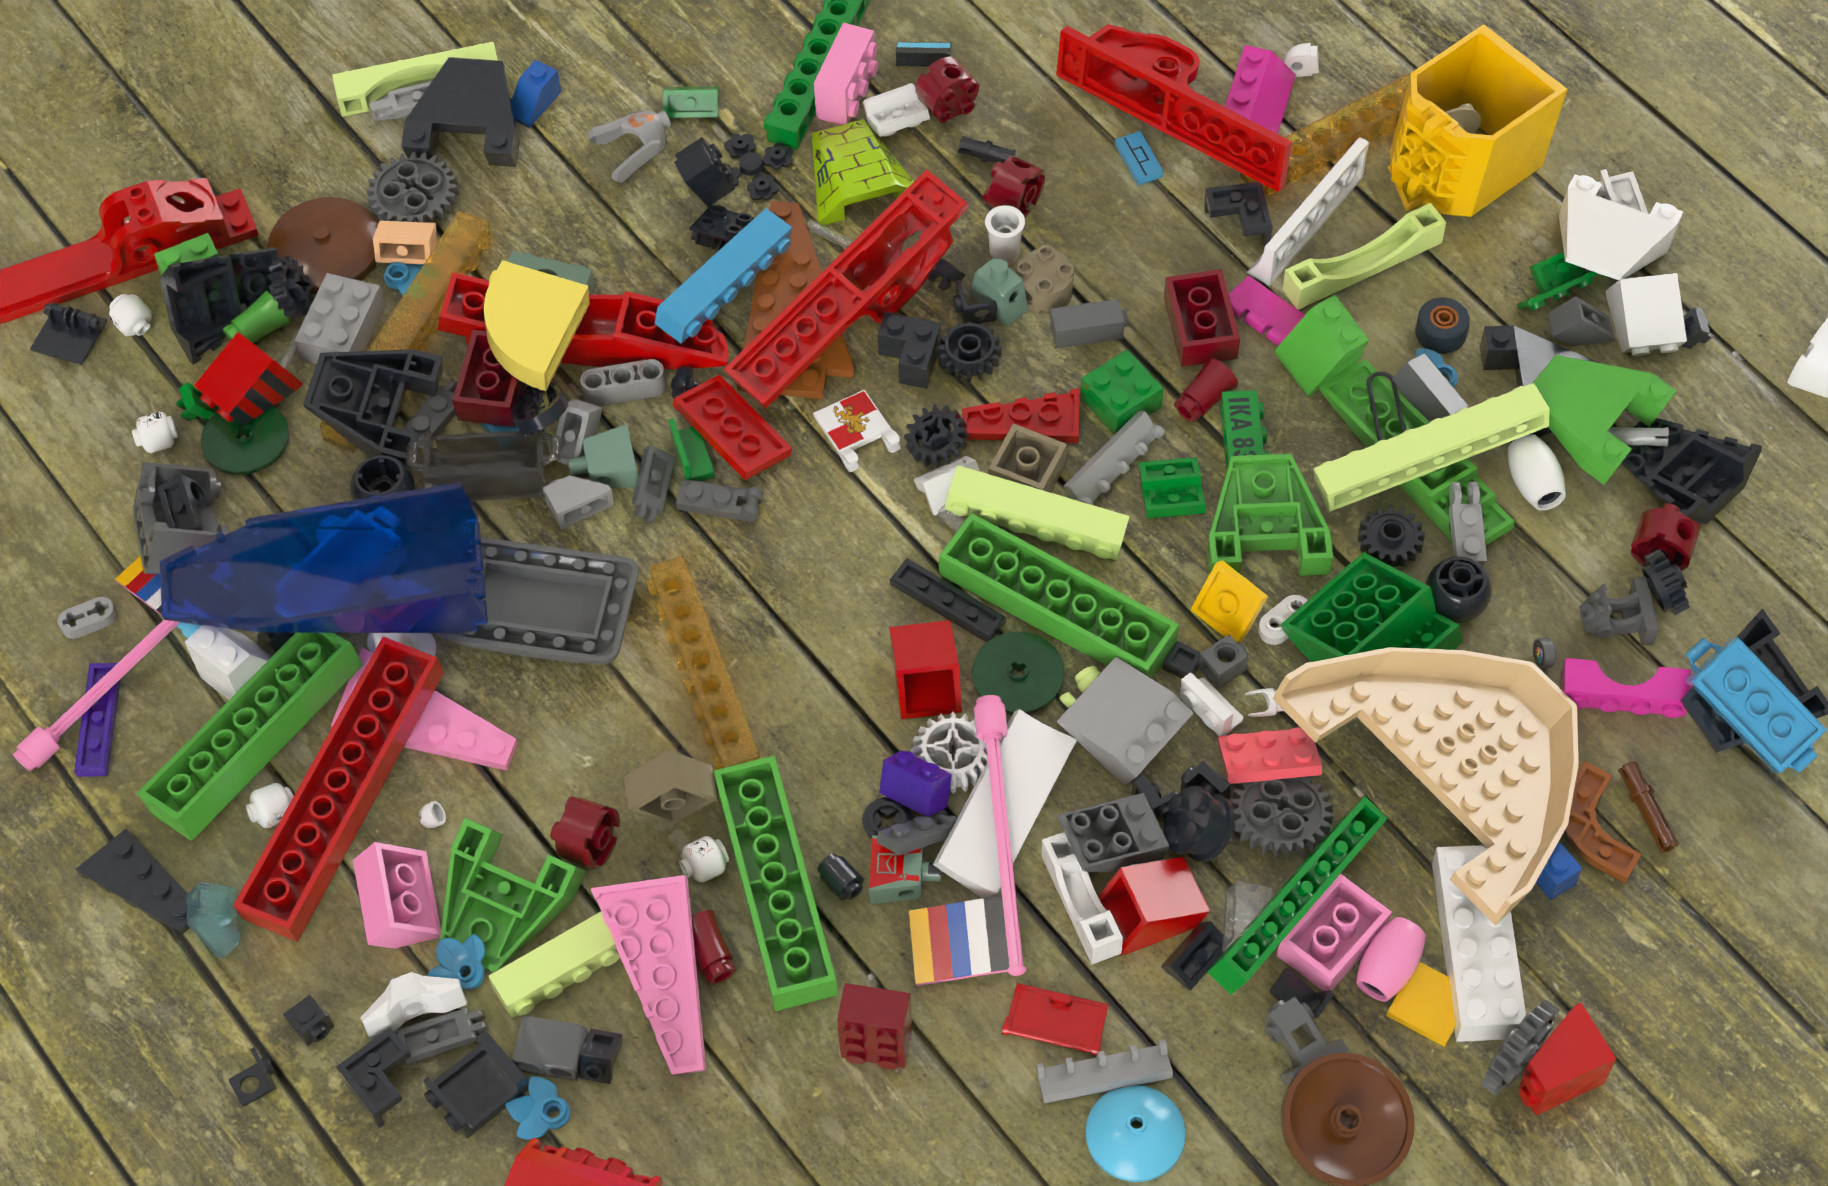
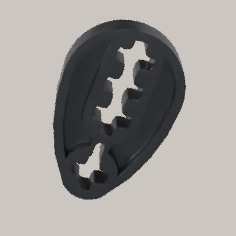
M550 382L546 391L528 386L514 405L512 420L521 433H534L549 426L561 417L568 407V402L555 383Z

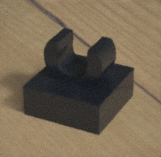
M941 257L935 265L936 269H933L928 275V280L934 283L936 278L941 276L942 281L939 283L938 288L945 291L949 288L951 280L955 282L956 280L962 281L965 274Z
M1694 307L1683 316L1687 342L1682 344V347L1691 349L1698 342L1706 343L1714 337L1709 331L1708 326L1710 322L1706 320L1703 309Z

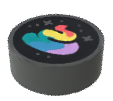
M1548 637L1537 638L1533 643V657L1539 669L1552 668L1556 661L1555 646Z

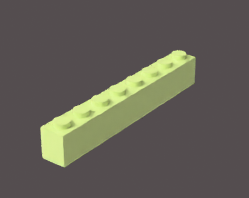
M1534 383L1524 387L1520 386L1501 396L1488 398L1478 405L1460 409L1457 413L1442 419H1434L1424 426L1406 430L1402 434L1388 440H1380L1370 447L1352 451L1334 461L1324 462L1320 466L1313 468L1315 487L1327 509L1331 512L1549 427L1550 409Z

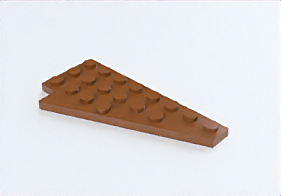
M771 201L769 211L792 227L790 235L791 244L785 253H779L774 257L773 262L765 271L761 269L757 273L743 350L822 273L799 203ZM843 334L780 395L823 399L827 375L854 378V367ZM736 384L737 391L746 392L740 385Z

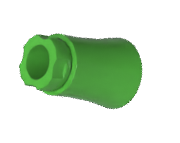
M265 291L250 307L231 320V324L224 327L223 331L229 340L239 332L254 344L271 332L289 324L290 321L288 317L284 316V310L278 309V302L273 300V296L269 292Z

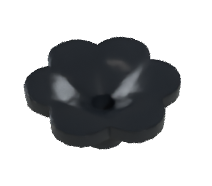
M680 366L677 369L676 376L671 381L673 399L699 385L697 381H694L693 369L691 367Z

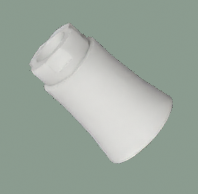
M998 206L989 211L985 218L989 237V252L993 258L1003 259L1008 265H1013L1020 253V242L1025 218L1017 208Z

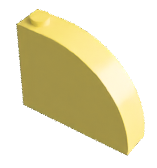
M502 260L498 269L493 270L489 278V287L484 302V316L490 348L503 368L518 380L546 391L590 304L589 287Z

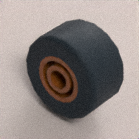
M1444 297L1431 299L1424 303L1419 310L1415 330L1417 340L1425 349L1433 350L1440 354L1454 352L1461 348L1466 341L1470 316L1467 309L1454 299Z

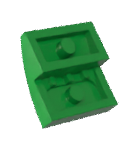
M1197 457L1138 462L1140 485L1147 519L1206 513V503L1201 487V473Z

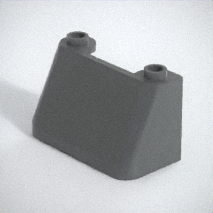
M142 462L133 505V519L145 574H161L222 556L225 554L226 549H231L233 541L232 532H228L226 525L218 526L213 507L214 499L219 498L221 483L216 481L214 469ZM181 474L196 481L203 489L206 497V503L198 508L204 529L197 531L169 528L158 486Z

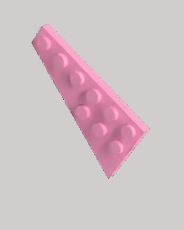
M363 647L359 653L363 666L349 679L331 727H333L373 653ZM434 691L404 747L508 771L517 747V741L513 736L439 692Z
M682 875L590 888L602 911L606 926L609 927L616 943V949L634 990L641 1000L645 1015L655 1032L656 1040L671 1074L680 1075L706 1071L687 876Z

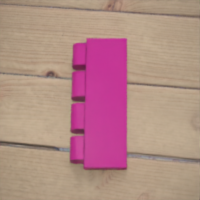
M1250 276L1245 278L1229 293L1234 315L1241 319L1248 313L1244 318V322L1261 334H1264L1269 328L1270 330L1266 338L1277 346L1281 344L1305 316V314Z

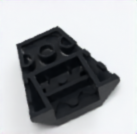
M271 247L171 264L167 267L160 278L170 327L192 365L201 360L200 356L209 349L214 351L222 345L221 340L227 337L223 328L231 324V320L250 307L265 291L271 294L269 285L272 282L268 278V274H271L269 266L273 265V260L279 259L277 248Z
M1656 418L1650 427L1639 421L1633 428L1668 427V437L1656 436L1657 438H1669L1668 447L1628 445L1632 449L1621 465L1666 504L1677 506L1682 514L1697 523L1707 524L1745 488L1762 451L1761 445L1751 443L1750 447L1738 444V439L1727 436L1724 440L1709 436L1708 431L1697 429L1695 432L1685 430L1682 424Z
M1762 608L1737 637L1816 719L1828 715V700L1818 686L1810 690L1807 689L1773 639L1781 633ZM1693 685L1680 702L1715 752L1744 744L1745 742L1713 710L1707 701L1693 688Z

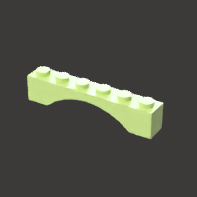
M494 42L332 74L341 115L343 117L370 111V102L382 100L383 97L388 95V91L432 81L449 57L498 61Z
M1432 203L1424 205L1407 213L1384 234L1354 251L1327 259L1309 258L1285 269L1282 290L1295 308L1299 310L1441 244L1446 221Z

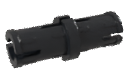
M962 136L959 144L961 148L958 149V153L980 158L985 163L988 161L1003 163L1009 156L1016 155V150L994 145L989 140L982 142L966 136Z

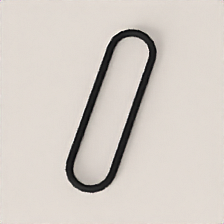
M1375 372L1367 379V390L1378 441L1382 440L1371 387L1372 379L1377 376H1385L1390 379L1402 433L1406 431L1397 386L1392 380L1393 376L1386 372Z

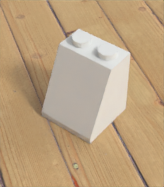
M1677 273L1620 279L1605 291L1622 353L1632 352V356H1643L1650 354L1649 350L1660 349L1661 353L1678 351V347L1687 342Z
M208 621L185 641L200 677L228 700L272 657L243 633Z

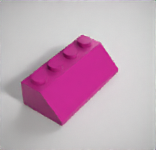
M1245 45L1225 107L1278 134L1296 74L1271 50Z

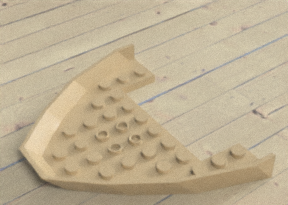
M1388 647L1305 663L1284 677L1272 699L1315 743L1358 717L1487 847L1486 851L1455 871L1450 880L1496 926L1532 890L1568 825L1579 765L1577 705L1533 662L1465 650Z

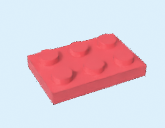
M1302 728L1218 736V748L1229 784L1322 775V763L1316 744Z

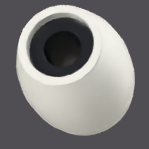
M1528 434L1515 439L1508 447V463L1511 476L1518 490L1537 510H1549L1558 506L1566 497V487L1563 471L1555 454L1536 435Z

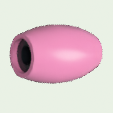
M1395 917L1381 928L1371 940L1361 959L1356 979L1359 989L1368 996L1382 1002H1386L1396 995L1410 980L1418 967L1425 945L1426 934L1415 923L1401 917Z

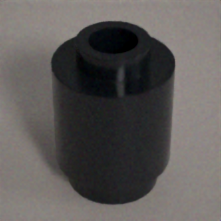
M833 853L824 858L819 864L817 871L820 873V879L840 900H852L861 893L864 878L843 856Z

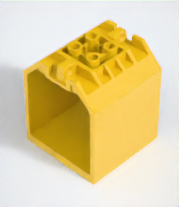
M1483 24L1410 73L1390 148L1391 181L1400 188L1408 184L1406 193L1413 198L1421 193L1428 195L1429 197L1422 201L1421 205L1424 206L1432 203L1439 214L1472 217L1543 166L1568 89ZM1463 104H1471L1473 109L1478 111L1481 116L1479 128L1488 135L1467 133L1459 126L1457 121L1445 112L1458 108Z

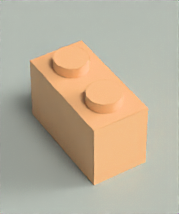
M379 221L373 236L375 262L431 265L438 248L436 223Z

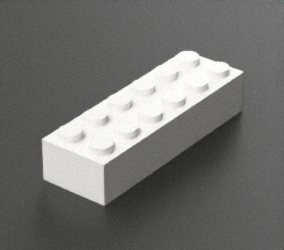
M1485 845L1437 847L1432 862L1446 971L1450 980L1456 1024V1042L1504 1040L1513 1027L1516 1029L1526 1016L1511 911L1495 926L1450 880L1455 871L1486 851L1487 847Z

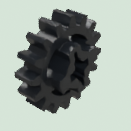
M291 256L273 260V265L269 266L271 274H268V278L272 282L269 285L271 295H273V300L278 301V309H284V316H290L291 319L307 315L312 305L310 301H313L314 297L310 294V290L313 288L309 276L303 273V265L298 266V260L296 258L292 259Z
M935 404L930 412L925 407L922 408L923 415L921 417L913 415L915 423L906 425L910 433L905 434L904 438L908 443L906 448L916 462L921 460L924 466L928 467L932 461L937 468L942 460L950 464V457L952 455L960 457L958 448H966L967 445L963 439L969 437V434L965 429L967 424L957 410L951 411L949 406L945 405L942 411H940L937 404ZM950 424L953 425L954 433L951 432ZM919 439H922L923 448L919 445Z

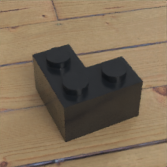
M701 137L675 154L677 160L674 163L684 182L707 207L735 190L730 180L734 176L726 163L722 164L720 158L723 156L715 143L709 145Z
M890 312L884 313L878 332L879 355L900 359L898 363L899 383L928 388L938 355L941 323Z

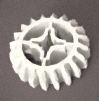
M954 712L950 714L949 719H945L940 713L938 722L929 718L927 728L920 726L918 736H914L913 739L914 747H912L911 752L916 757L928 763L943 765L946 768H940L952 774L950 791L953 795L957 787H961L963 791L967 792L969 789L968 784L975 786L988 762L986 743L977 738L975 719L968 722L966 713L961 719L956 718ZM952 745L955 746L956 752L954 761H952V754H950L952 752Z

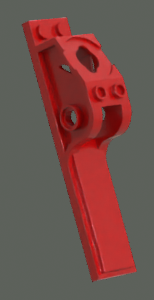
M1109 24L1090 37L1069 26L1061 30L1056 76L1277 192L1285 188L1292 141L1193 91L1189 84L1198 76L1200 60L1192 49L1167 36L1125 30L1123 27Z
M926 169L724 368L726 374L766 409L854 321L867 315L874 322L882 323L885 312L896 314L920 290L932 269L954 242L949 227L969 208L968 203ZM921 231L922 234L919 236V240L902 253V246L905 240L916 232Z
M207 178L172 182L150 180L110 194L99 207V217L102 224L95 236L86 241L0 270V324L41 311L47 303L55 302L61 304L157 271L158 266L154 256L155 253L206 233L209 234L216 250L259 236L241 188L214 196ZM172 196L180 197V198H182V199L185 200V201L177 200V199L173 198ZM128 216L131 218L130 220H124ZM149 246L147 249L143 251H136L141 247Z

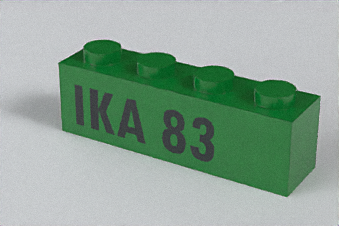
M1257 390L1222 392L1220 414L1227 471L1231 456L1268 455L1269 451H1264L1263 444L1267 443L1266 426H1261L1260 419H1264L1263 402H1258Z

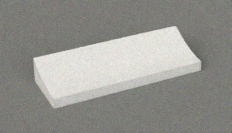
M1361 137L1357 139L1264 248V253L1246 272L1247 274L1271 286L1363 178L1369 146L1368 141Z
M1020 709L1013 713L1007 724L1008 734L1000 742L1012 862L1015 861L1077 741L1076 738L1039 722ZM988 762L933 863L935 867L982 899L997 894L1001 888Z

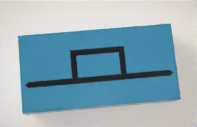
M1141 131L1115 139V147L1138 186L1163 177L1164 171Z

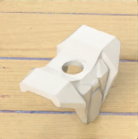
M410 972L392 979L384 993L360 1019L366 1029L368 1038L372 1041L390 1027L395 1032L406 1021L426 1013H446L466 1005L467 999L464 996L459 979L429 977Z

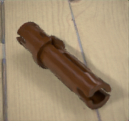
M1636 761L1624 764L1623 768L1618 769V772L1630 792L1628 796L1631 802H1635L1660 853H1666L1675 849L1674 847H1677L1679 843L1653 795L1654 789L1651 784H1647Z

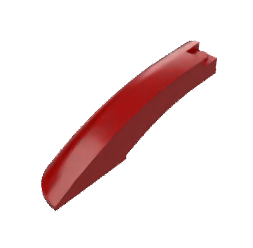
M452 272L439 316L438 330L465 336V344H469L473 330L486 331L484 302L489 281ZM625 291L624 294L619 295L589 294L590 304L560 362L605 367L654 359L662 363L664 369H678L680 366L708 368L727 366L729 354L726 339L723 333L720 334L713 326V320L707 319L694 337L689 336L684 342L680 343L654 324L657 307L664 300Z

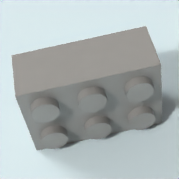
M327 273L294 340L300 359L317 364L320 353L365 351L386 306L380 285Z

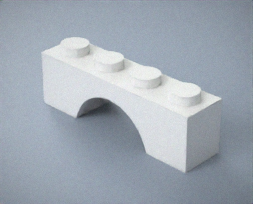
M1062 832L1043 839L1041 857L1091 965L1121 954L1123 937L1110 910H1106L1097 897L1088 872L1082 871L1065 833Z

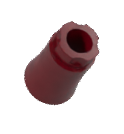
M1209 358L1198 375L1180 394V397L1174 403V407L1185 420L1196 422L1200 416H1204L1221 400L1222 392L1233 391L1238 387L1237 378L1221 361Z
M704 910L691 915L696 965L701 974L705 975L709 985L722 983L732 977L737 968L732 961L733 956L719 929L713 910Z

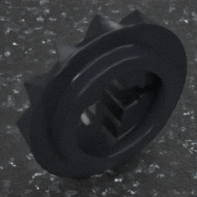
M883 797L871 802L866 807L862 817V824L870 839L872 835L878 836V831L890 828L889 825L881 827V817L886 819L893 817V825L902 824L913 819L909 807L888 797Z

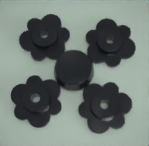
M734 134L732 139L727 140L724 144L725 150L729 152L730 157L741 158L739 168H731L730 164H726L734 176L730 179L734 186H737L741 172L745 175L753 176L752 182L747 184L750 197L753 200L771 199L772 194L779 191V184L774 182L773 176L768 175L765 177L759 173L763 170L764 165L772 166L775 170L780 169L782 166L788 167L792 165L793 150L786 148L784 143L779 142L774 144L773 147H767L762 159L758 154L751 153V151L756 149V144L753 142L751 134Z

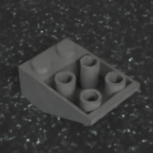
M1144 793L1062 813L1057 817L1082 871L1117 872L1121 867L1160 861L1169 847Z

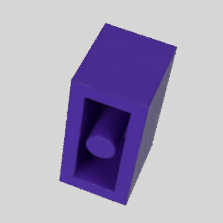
M902 750L883 760L879 793L929 817L948 806L952 774L941 769L937 764L928 763L916 757L912 752Z

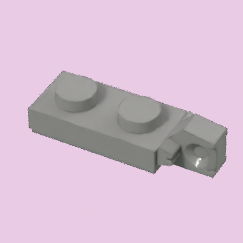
M432 81L388 91V95L383 97L382 100L370 102V110L374 121L408 116Z

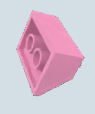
M374 842L353 859L368 945L395 949L437 939L441 936V925L426 851Z

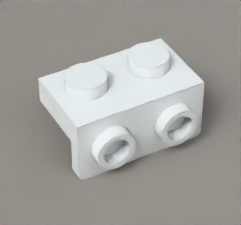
M912 83L863 101L868 125L879 137L891 136L898 130L906 127H916L923 121L930 119L929 111L918 100L915 86Z
M1606 169L1600 170V181L1598 182L1602 183L1598 194L1599 197H1604V199L1648 213L1633 171L1609 177Z
M1190 672L1181 679L1180 698L1218 736L1227 735L1243 722V716L1205 678L1198 680Z

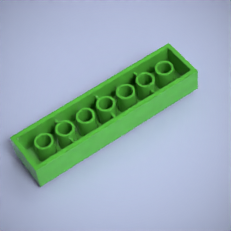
M973 513L968 516L939 555L940 576L1106 666L1115 657H1118L1152 679L1178 641V623Z
M309 619L137 792L149 812L192 841L363 666L352 644Z
M775 755L713 770L718 797L774 1010L779 1011L838 996L835 973Z

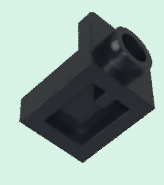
M1202 761L1196 768L1191 766L1181 777V791L1190 786H1199L1206 789L1210 795L1219 794L1229 799L1231 785L1205 761Z
M1144 774L1133 779L1132 796L1144 793L1156 819L1165 820L1166 814L1169 811V801L1172 796L1178 793L1175 791L1161 798L1157 785L1153 782L1150 783Z
M308 995L283 1014L307 1047L313 1042L323 1040L330 1030L334 1028L330 1016L319 1007L311 995Z
M590 1029L579 1054V1077L581 1079L606 1084L611 1083L613 1079V1064L622 1046V1034Z

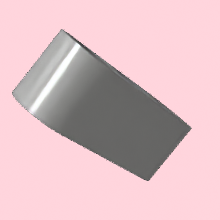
M654 359L586 370L580 377L584 401L597 406L656 397L661 395L666 389L664 367L662 363Z

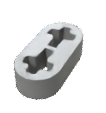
M97 597L63 611L58 617V626L65 637L70 639L80 638L113 624L117 618V611L110 599L107 597ZM104 608L105 614L100 616L98 610ZM76 620V626L70 627V621Z

